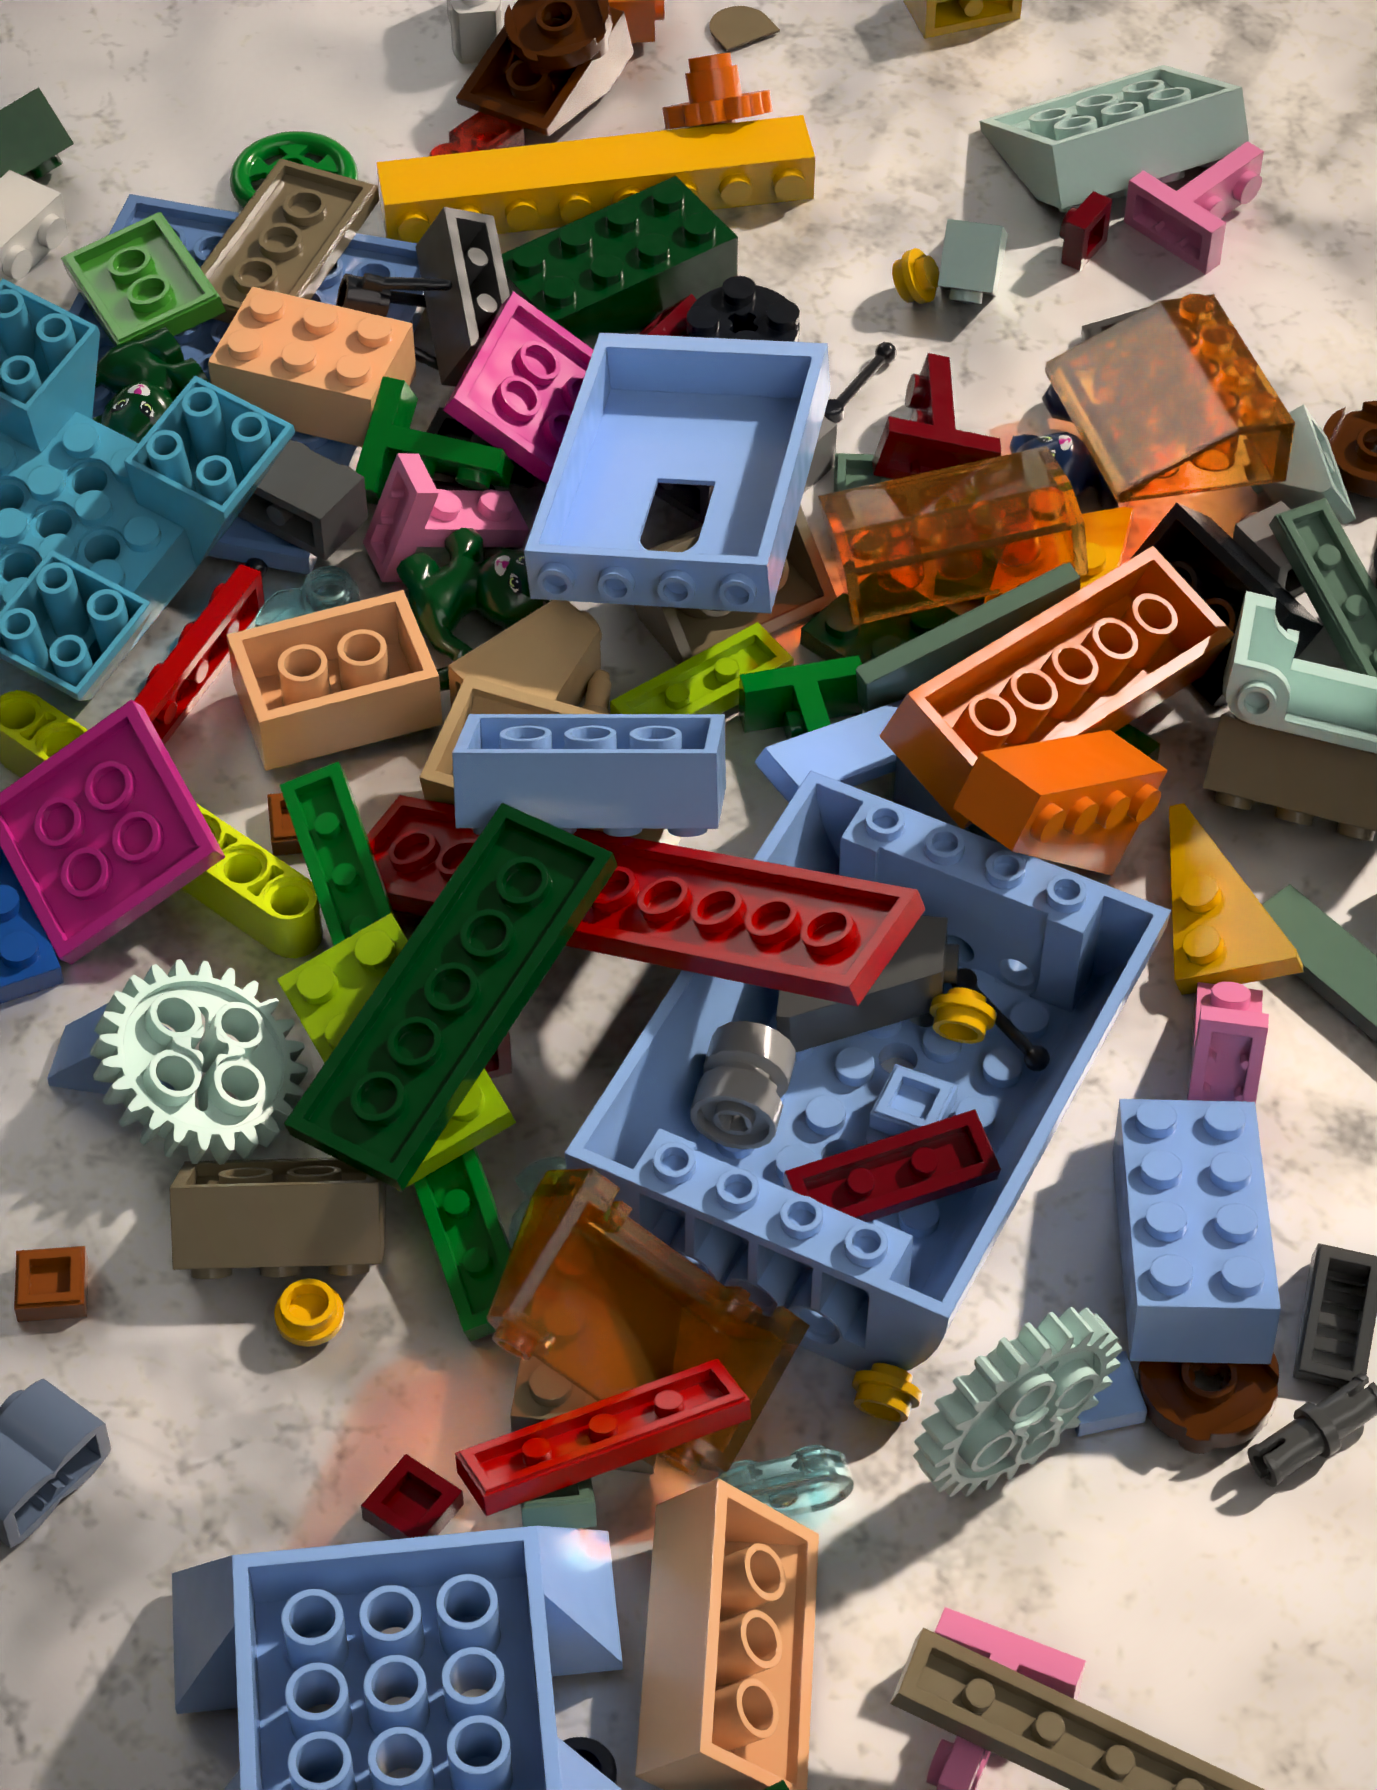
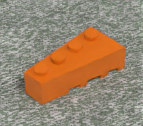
M1111 730L983 751L979 753L952 808L1012 852L1112 876L1139 824L1145 821L1156 809L1161 798V792L1158 788L1168 770Z

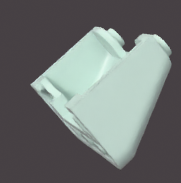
M1246 591L1223 677L1222 692L1230 711L1238 719L1250 724L1377 754V677L1294 658L1300 631L1287 629L1286 631L1279 625L1275 615V597Z

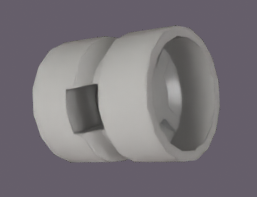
M736 1021L718 1027L712 1035L704 1062V1075L698 1082L690 1110L691 1121L697 1131L711 1141L737 1149H755L769 1144L776 1135L783 1109L780 1098L788 1090L796 1061V1050L790 1040L779 1031L755 1022Z

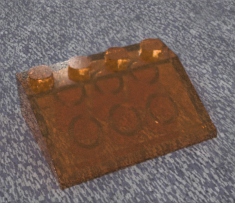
M1189 294L1183 298L1158 301L1045 363V373L1117 503L1286 481L1295 421L1214 294Z
M1047 446L818 496L853 625L1000 594V592L1010 591L1064 563L1070 562L1079 576L1089 574L1085 523L1071 482Z

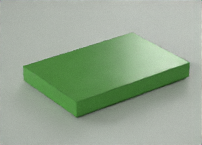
M161 212L155 213L61 258L68 276L115 347L130 341L140 340L164 327L173 336H176L226 312L219 294Z

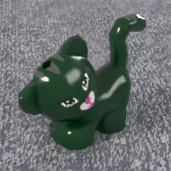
M164 327L140 340L130 341L111 348L97 362L95 388L103 386L116 393V395L107 403L103 414L94 417L93 420L139 443L194 376L207 382L209 380L201 366L193 358L184 360L179 343L171 332Z
M460 528L445 539L444 544L450 555V563L440 569L436 561L424 552L415 553L407 557L396 568L399 578L407 588L404 593L423 638L428 639L440 654L451 659L452 663L473 650L453 635L461 619L469 612L478 610L481 616L507 629L552 601L531 599L524 551L502 549L484 560L483 538L473 528ZM448 666L436 669L439 674L440 692L450 690Z

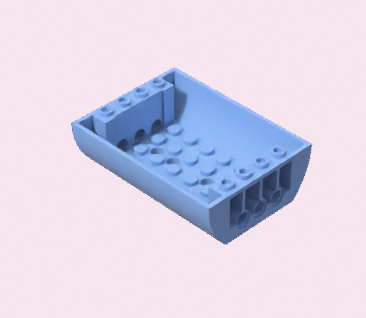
M810 770L753 860L917 889L926 909L921 916L948 918L947 944L959 945L958 969L967 968L975 972L978 988L1033 1045L1042 1046L1047 1049L1050 1055L1048 1066L1042 1071H1032L1027 1068L1024 1063V1054L996 1025L986 1031L982 1042L968 1044L955 1042L940 1036L933 1030V1025L930 1027L917 1026L910 1019L796 1052V1061L788 1090L780 1098L783 1109L775 1137L769 1144L755 1149L726 1147L709 1140L697 1131L691 1121L690 1110L698 1082L704 1075V1062L712 1035L718 1027L736 1021L760 1023L777 1030L776 1014L779 990L682 970L565 1151L566 1168L575 1196L603 1241L614 1243L679 1285L680 1294L855 1371L871 1370L874 1363L890 1364L908 1371L926 1361L938 1349L1163 935L1171 910L1036 857L1012 852L1000 843ZM944 983L943 994H947L948 990L952 988L951 984ZM891 1058L907 1060L914 1066L913 1070L958 1085L957 1100L948 1118L976 1109L1001 1168L997 1180L869 1222H864L819 1203L811 1197L785 1188L782 1181L786 1170L892 1136L870 1128V1113L891 1074L884 1070L881 1064Z

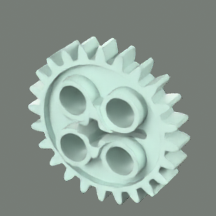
M176 960L168 975L157 964L150 967L143 980L136 975H132L122 992L116 991L98 1021L94 1031L99 1034V1037L93 1045L90 1055L102 1060L93 1074L94 1080L113 1083L102 1100L104 1104L114 1105L123 1103L127 1108L118 1123L122 1127L136 1121L144 1125L140 1143L145 1145L156 1135H159L165 1139L164 1155L169 1158L179 1145H183L188 1148L192 1164H198L206 1150L210 1149L217 1163L222 1165L225 1164L234 1149L243 1159H247L258 1144L267 1148L280 1130L284 1131L286 1128L284 1122L305 1093L299 1087V1084L308 1073V1067L295 1062L305 1048L304 1043L285 1039L295 1025L294 1020L281 1019L275 1021L272 1016L279 1000L273 998L262 1003L256 1000L254 997L259 983L255 980L247 984L243 989L234 986L235 969L229 968L220 980L213 978L208 961H203L194 975H190L182 960ZM201 1013H202V1014L204 1015V1017H205V1031H204V1023H203V1025H202ZM161 1023H164V1024L169 1025V1026L172 1027L176 1032L171 1031V1030H168V1029H167L166 1027H164ZM226 1033L234 1036L238 1041L232 1040ZM199 1043V1050H195V1047ZM201 1072H204L206 1074L201 1080ZM159 1080L169 1083L176 1091L166 1088ZM196 1090H197V1098H198V1104H199V1109H200V1111L195 1107V1092H196ZM224 1090L232 1092L239 1100L233 1099Z
M1069 1307L1059 1318L1053 1312H1050L1042 1320L1038 1328L1035 1329L1028 1322L1024 1324L1016 1339L1009 1341L1003 1337L999 1340L997 1347L987 1356H978L975 1359L974 1365L976 1369L970 1375L958 1376L953 1380L957 1388L952 1394L938 1398L934 1402L940 1411L922 1421L921 1425L926 1432L914 1441L915 1445L919 1448L913 1455L919 1463L918 1466L939 1492L945 1490L952 1497L960 1490L965 1496H969L979 1485L986 1491L992 1487L1000 1475L1003 1474L1009 1480L1015 1475L1020 1464H1035L1038 1457L1050 1447H1057L1060 1444L1059 1435L1065 1429L1079 1426L1081 1421L1078 1416L1082 1411L1097 1406L1099 1401L1094 1395L1111 1386L1112 1380L1107 1375L1119 1368L1121 1364L1115 1358L1122 1352V1347L1117 1343L1118 1337L1097 1313L1093 1314L1086 1307L1079 1313L1073 1307Z

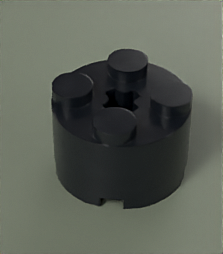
M733 276L726 279L722 287L705 293L694 302L687 312L686 337L799 342L800 310L795 303L789 301L778 292L758 286L752 279L746 276Z

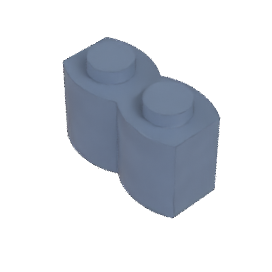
M44 1378L33 1383L25 1390H18L12 1393L0 1407V1541L10 1548L18 1545L36 1531L50 1516L60 1500L84 1484L101 1466L111 1451L106 1424Z

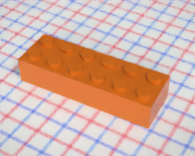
M1152 546L907 693L880 734V738L961 829H965L973 823L952 807L980 752L1104 730L1116 732L1202 677L1235 634L1158 550Z

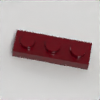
M976 1109L786 1170L782 1181L785 1188L811 1197L819 1203L864 1222H869L997 1180L1001 1168Z

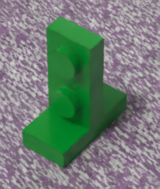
M383 376L356 468V472L364 476L367 503L378 505L397 453L419 454L431 479L434 478L435 472L456 476L455 481L475 490H489L490 484L509 488L515 466L503 449L410 429L418 398L404 380Z
M859 655L741 674L739 680V717L744 733L784 727L787 740L831 724L830 719L862 714L863 709L858 703L856 668L862 665Z

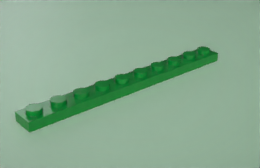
M339 761L280 784L333 945L335 946L390 913L395 918L346 774ZM476 1147L414 1183L463 1332L470 1342L527 1320L530 1304Z

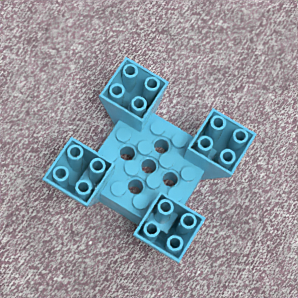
M2 278L0 281V658L78 701L91 700L230 528L294 435L295 429L293 424L197 376L191 379L139 443L94 421L92 415L100 340L98 326Z

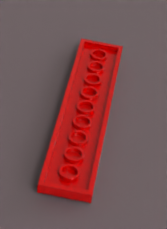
M399 795L367 834L393 910L425 916L480 836L473 832V828H456L455 805ZM577 828L573 835L613 852L618 866L565 946L858 1007L926 909L917 889L633 837L610 836L600 831Z

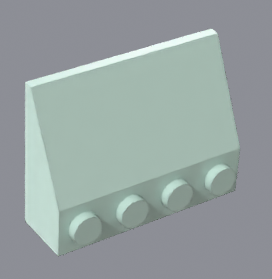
M1166 65L979 121L981 132L1034 197L1039 201L1058 207L1059 211L1067 213L1071 208L1077 209L1093 191L1110 198L1127 196L1129 180L1143 170L1163 183L1177 181L1185 176V170L1197 166L1210 168L1245 142H1249L1241 86Z

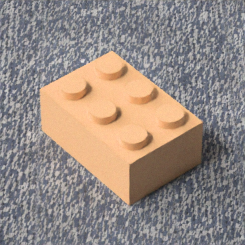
M251 287L208 361L210 382L293 424L296 432L363 447L383 376L404 380L409 387L416 376L413 323Z
M404 590L227 634L233 684L265 771L443 725L439 674Z

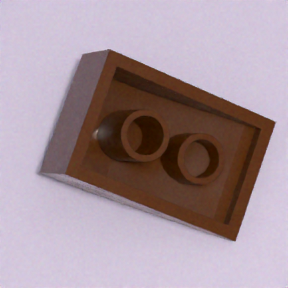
M610 7L613 21L612 31L608 37L609 48L601 58L588 60L573 68L553 70L542 75L531 72L526 62L516 56L510 46L504 25L456 96L457 103L537 133L550 136L609 92L632 57L634 50L624 11ZM556 16L552 18L553 25L551 27L562 26L568 21H565L562 16Z

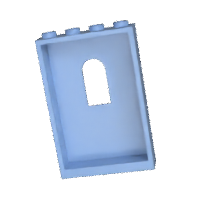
M599 333L524 549L531 599L771 613L831 391L828 343ZM658 483L714 486L699 539L693 547L684 552L651 551L645 549L640 542Z

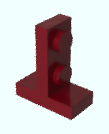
M928 353L920 375L913 373L907 385L905 406L912 408L913 414L911 419L906 420L888 416L872 459L873 475L984 496L1001 456L1000 438L956 430L950 357Z

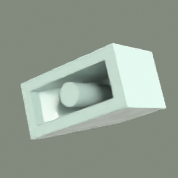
M947 219L938 286L941 289L950 290L949 300L982 304L983 295L996 296L1008 233L1003 226Z
M1304 404L1242 437L1249 460L1242 463V469L1256 494L1265 491L1275 504L1282 501L1290 509L1326 498L1341 524H1348L1356 520L1328 437Z

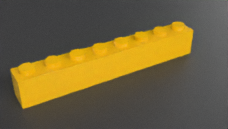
M803 115L376 162L379 200L385 236L388 239L412 243L420 241L443 207L492 215L495 219L497 234L559 228L674 176L679 178L710 210L814 199L815 154Z

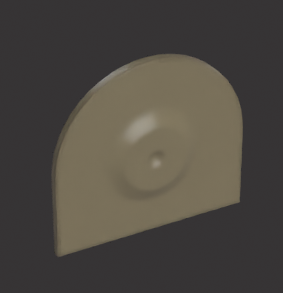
M733 6L722 9L711 18L709 25L712 36L727 52L780 32V29L767 15L758 9L747 6Z

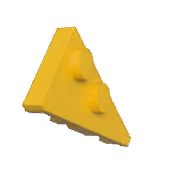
M1184 803L1169 806L1174 981L1181 995L1196 993L1198 982L1209 984L1235 982L1244 984L1302 973L1303 964L1295 947Z

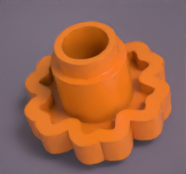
M730 52L688 59L690 72L685 73L689 102L662 107L665 129L703 124L708 126L735 123V119L773 112L770 90L742 93L738 65H732Z

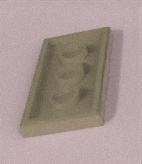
M280 158L200 267L219 294L226 311L212 319L230 324L251 287L311 300L379 202L378 186Z

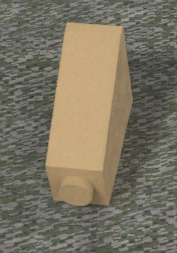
M550 601L448 665L451 707L466 675L578 706L587 692L588 681L592 678L593 673L601 670L600 641L602 633L598 623L592 615L584 610L579 611L569 601Z

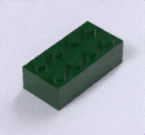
M674 176L502 254L510 295L514 291L594 350L599 333L637 334L662 311L692 293L698 299L705 293L722 287L726 279L737 276L738 236L679 178Z

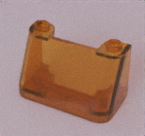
M595 1169L546 1171L531 1194L487 1315L488 1322L496 1329L492 1340L507 1352L523 1360H530L533 1355L597 1401L718 1358L750 1399L751 1419L658 1453V1455L672 1467L691 1476H696L700 1468L727 1473L810 1325L784 1306H777L771 1317L763 1315V1310L748 1300L751 1294L739 1286L722 1285L628 1217L633 1208L623 1201H613L620 1188Z

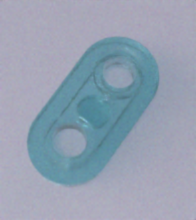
M823 1445L805 1446L794 1451L790 1456L763 1462L753 1460L736 1461L723 1467L719 1471L718 1477L715 1478L723 1480L787 1517L832 1507L846 1499L854 1488L846 1456Z

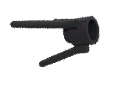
M346 273L339 286L336 306L386 317L390 303L427 308L424 295L392 290L448 291L452 288V282L447 279L382 277L368 273L361 277ZM414 346L415 360L438 370L436 357Z

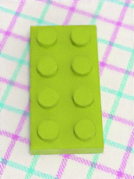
M392 913L277 979L324 1063L408 941ZM485 1068L406 1188L516 1123Z

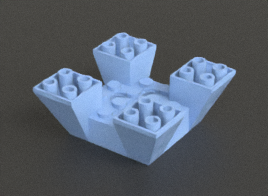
M527 1526L238 1554L172 1573L176 1713L184 1714L238 1708L240 1769L224 1790H622L557 1737L552 1677L623 1670L608 1531ZM392 1627L404 1628L402 1631L393 1634L381 1633L383 1630ZM472 1689H482L488 1691L484 1695L478 1697H466L461 1695L464 1692ZM394 1697L410 1698L407 1702L399 1705L384 1703ZM316 1705H332L330 1709L324 1712H307L308 1709ZM399 1768L416 1770L415 1773L405 1778L387 1776Z

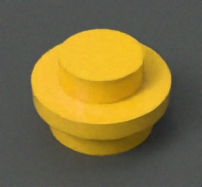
M918 248L904 252L902 259L896 260L892 267L893 281L898 294L907 303L916 301L919 304H925L934 300L936 288L939 287L940 273L936 262L931 256H926Z
M951 988L947 994L935 996L930 1006V1014L934 1017L933 1030L946 1039L960 1043L973 1044L982 1042L986 1031L994 1027L997 1016L994 1008L986 1003L984 995L968 988Z
M307 1278L293 1282L284 1290L275 1305L274 1317L276 1327L281 1336L292 1344L304 1347L321 1345L331 1340L343 1325L344 1306L342 1299L333 1288L323 1281Z
M874 1363L871 1370L857 1371L852 1381V1387L857 1391L854 1405L866 1414L893 1422L908 1420L911 1408H916L920 1405L922 1391L911 1383L913 1376L909 1372L885 1363Z

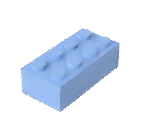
M469 714L452 752L456 828H473V832L480 835L501 803H504L571 834L575 833L577 828H603V832L607 835L626 837L639 834L642 829H668V832L674 836L694 837L706 833L707 829H718L726 790L725 714Z
M1119 1099L1113 1146V1166L1130 1361L1271 1364L1281 1307L1255 1102Z

